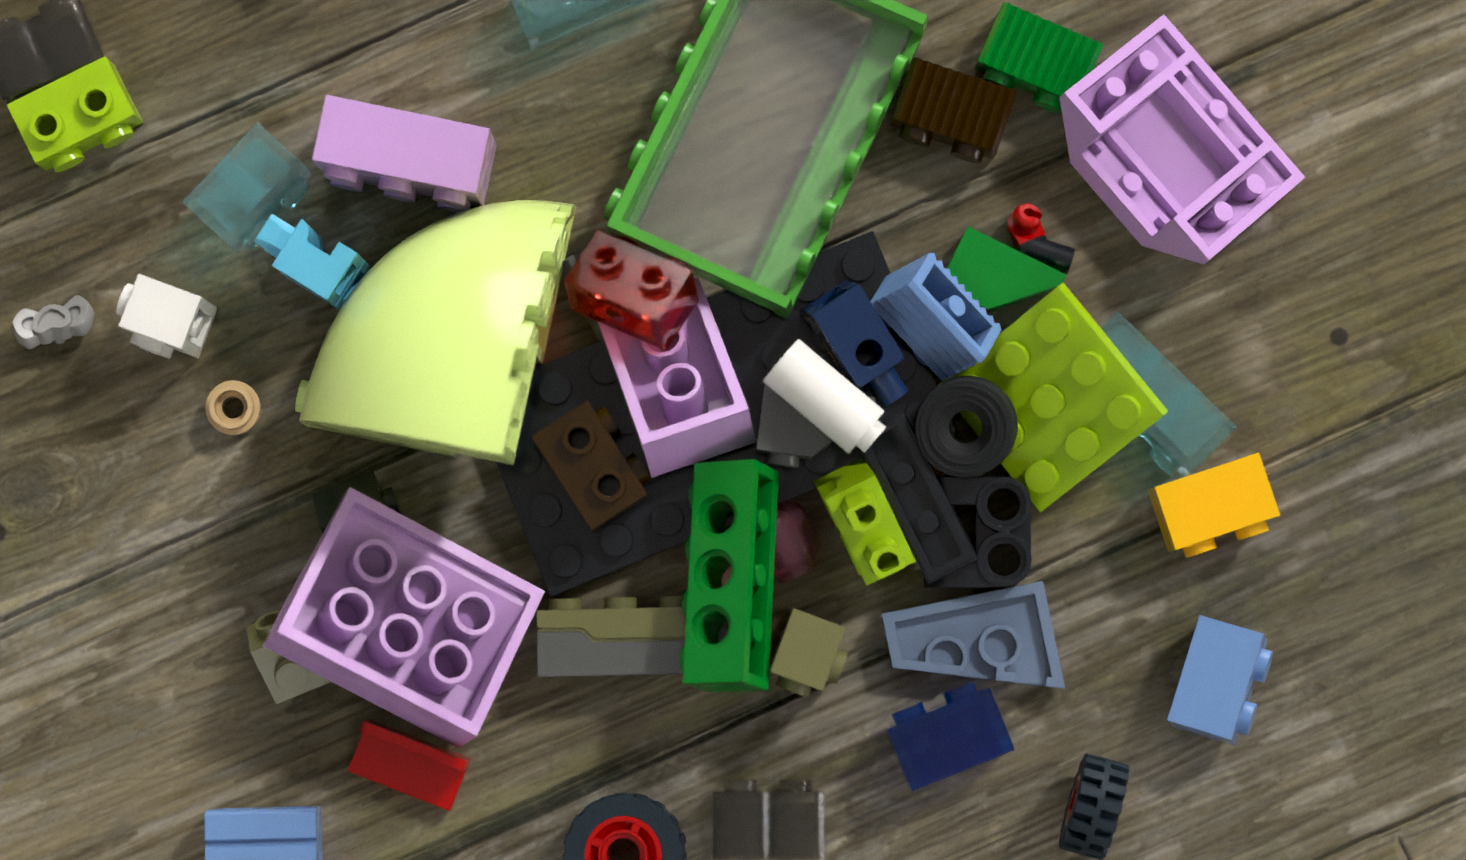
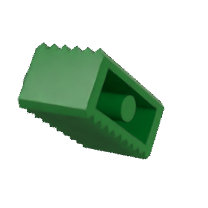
M1003 2L975 69L984 73L983 80L1011 89L1015 86L1034 94L1032 102L1035 105L1052 113L1062 114L1059 97L1094 69L1104 44L1080 33L1073 32L1050 20L1043 19L1038 15H1033L1031 12L1024 11L1010 3Z

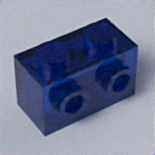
M971 681L942 693L946 701L942 705L926 711L923 703L919 702L891 714L895 724L884 729L909 790L915 791L1015 750L990 687L977 690L974 682Z

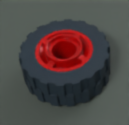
M616 793L590 803L574 818L571 823V829L565 836V854L562 856L563 860H612L611 848L614 842L620 838H627L638 846L640 852L639 860H687V853L685 851L686 839L684 832L682 833L680 830L679 822L674 814L671 815L665 809L666 806L659 801H654L646 795L639 793Z

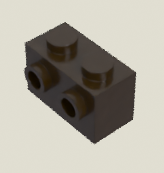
M587 400L531 437L589 528L594 532L649 497L643 485L651 481V478L634 452L624 458L613 441L614 438L622 433L605 406L594 411Z

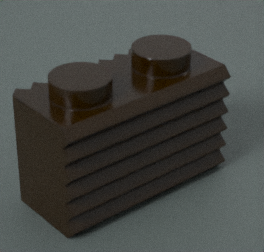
M913 57L890 126L901 129L899 137L907 142L929 147L931 140L951 145V155L968 162L981 164L983 156L994 159L998 151L1017 91Z

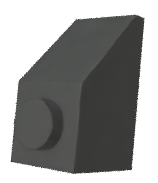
M764 385L756 453L767 454L766 464L798 468L800 459L810 460L834 442L769 386ZM869 397L873 402H875V397Z

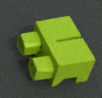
M862 457L813 481L859 576H862L866 586L916 562L875 474Z

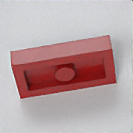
M364 720L360 731L363 733L348 771L451 811L471 759L374 720Z

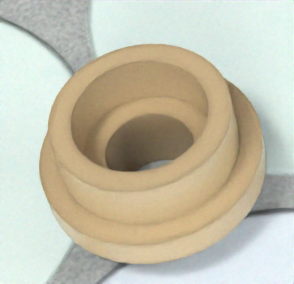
M231 380L220 383L213 388L207 397L205 410L210 424L216 430L227 435H241L251 430L258 422L261 414V402L258 394L252 387L241 381ZM238 398L243 403V412L237 418H229L225 413V405L230 399Z

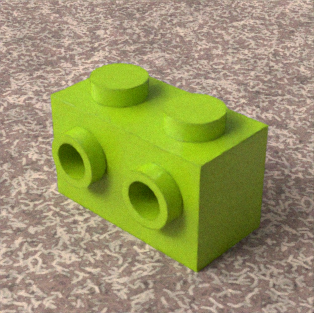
M106 56L7 104L34 162L46 171L54 168L55 172L70 169L85 159L84 152L100 144H103L104 148L119 145L134 135L132 128L143 123L116 66Z

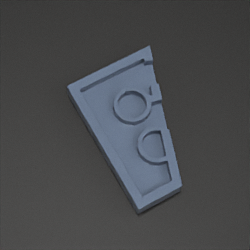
M1043 581L881 614L891 668L1065 689Z

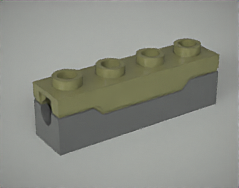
M683 596L659 597V608H637V597L604 598V609H582V598L549 599V610H536L538 628L537 677L682 674L679 656L681 648L685 645L686 618L682 608ZM728 621L720 629L719 642L727 634Z

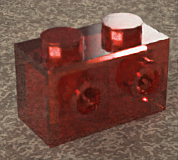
M598 230L564 279L573 311L665 351L699 301L693 271L681 260L672 256L662 258L643 250L640 245L624 236L615 238Z

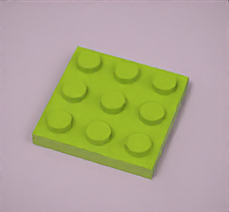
M1064 282L1001 332L988 355L980 364L977 362L973 367L970 366L967 370H962L958 375L955 373L951 378L948 377L943 381L945 382L960 376L981 377L999 386L1010 398L1016 411L1018 430L1013 448L1001 462V465L1012 478L1025 486L1030 494L1031 502L1040 513L1168 412L1166 407ZM970 411L959 412L975 433L980 436L982 423L979 417Z

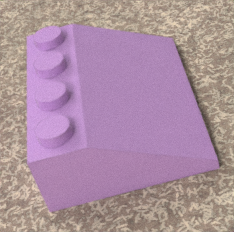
M349 487L290 591L263 646L460 748L477 737L545 591Z

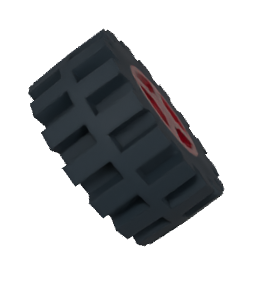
M1088 753L1084 754L1079 764L1078 773L1075 775L1073 787L1068 798V805L1065 809L1064 821L1060 831L1059 848L1098 860H1103L1106 857L1108 848H1110L1113 834L1118 825L1119 815L1122 811V803L1126 795V785L1129 779V765Z

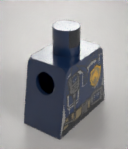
M844 280L800 309L801 314L841 374L857 388L866 385L881 408L890 405L908 392V388L893 367L904 359V355L860 284ZM867 340L871 346V353L868 358L859 361L856 356V349L861 342Z

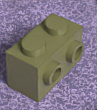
M794 608L791 609L769 668V672L779 675L775 686L808 698L811 687L823 691L827 681L837 684L848 655L847 652L839 650L846 627Z

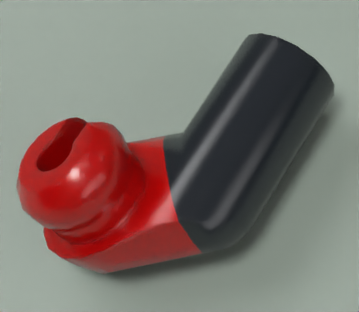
M1024 203L1017 206L1014 212L1010 214L1007 224V231L1015 249L1067 274L1073 260L1075 248L1047 239L1040 221L1042 213L1035 205Z

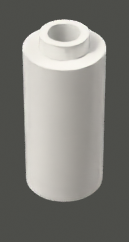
M800 339L789 348L763 380L767 386L848 454L855 446L865 453L886 428L878 420L885 411Z

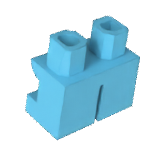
M271 214L254 241L257 245L264 248L267 253L276 258L272 266L281 274L337 310H340L346 298L363 276L372 268L357 252L340 242L337 243L330 255L326 254L322 237L303 219L294 228Z

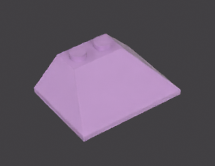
M1164 14L1059 97L1070 164L1140 245L1204 265L1305 178Z

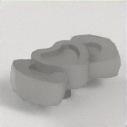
M77 295L72 297L64 306L49 304L39 312L28 308L21 309L12 322V332L18 343L27 349H33L39 344H50L53 341L57 344H62L72 336H85L93 327L95 312L86 299Z

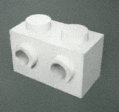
M138 274L134 285L127 283L117 304L116 314L122 316L118 326L133 334L130 340L131 344L168 359L171 358L174 350L199 359L218 308L201 296Z

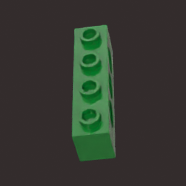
M755 459L694 463V481L689 486L688 499L692 509L691 535L687 538L685 546L689 573L688 589L685 591L682 601L683 613L686 618L685 645L681 648L679 663L683 674V684L706 692L768 691L779 471ZM734 512L733 523L730 526V528L727 531H725L724 526L726 519L731 513ZM731 566L730 578L722 587L723 574ZM728 621L727 634L719 642L720 629Z

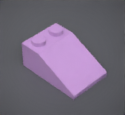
M699 277L595 312L651 478L756 443L749 408Z

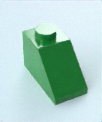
M967 227L947 266V269H950L951 276L957 277L958 284H964L965 291L971 292L974 300H979L980 307H985L987 314L1050 293L1062 284L1066 277V274L970 227Z

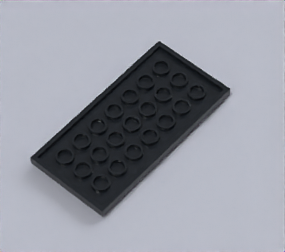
M873 231L819 253L788 319L728 290L707 298L749 408L756 443L697 463L755 459L779 471L777 505L816 490L813 481L861 457L866 462L860 448L857 446L848 454L839 445L832 442L812 459H800L798 468L766 464L767 454L756 453L765 385L763 380L798 339L841 374L801 314L800 309L844 280L860 284L871 301L884 278L891 274ZM886 326L904 355V359L893 367L908 388V392L895 402L883 407L882 409L885 412L878 420L883 422L903 411L915 431L918 409L924 398L937 387L930 368L919 363L911 347L893 328ZM867 340L861 342L856 349V356L859 361L865 360L871 353V346ZM601 341L534 368L514 465L496 462L550 597L684 544L691 535L692 509L689 504L688 491L691 482L694 481V464L651 478V481L643 485L649 497L593 532L531 437L588 400L594 411L605 406L622 433L614 438L613 441L624 458L634 452L651 478L605 342ZM866 385L858 388L866 396L873 397ZM951 421V430H952V433L954 434V433L956 432V430H955V428H954V426H953V423H952V421ZM734 512L726 519L725 526L733 523Z

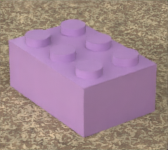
M326 95L312 161L322 171L324 177L331 180L330 185L362 192L364 184L374 185L384 190L383 196L391 199L415 203L417 195L432 197L433 200L437 201V207L441 209L460 212L470 209V205L479 207L485 204L497 144L490 128Z

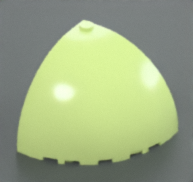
M516 200L491 203L460 211L438 220L395 246L363 276L346 298L331 324L321 346L310 380H302L298 389L295 412L301 413L299 422L307 427L456 458L457 454L514 465L535 364L542 365L545 357L563 273L562 262L566 259L577 207L574 204L543 200Z

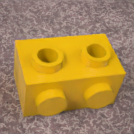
M1259 453L1147 490L1168 552L1182 548L1186 558L1217 548L1214 537L1235 531L1238 541L1269 531L1266 520L1280 516Z

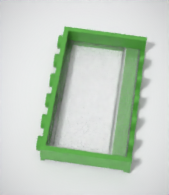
M707 0L698 21V25L703 27V30L695 46L687 43L677 61L674 72L680 75L672 93L664 91L655 105L651 121L656 123V126L648 142L640 139L631 154L627 169L633 173L624 191L616 188L606 205L603 218L609 220L607 229L610 238L627 243L788 319L926 33L928 15L895 0Z

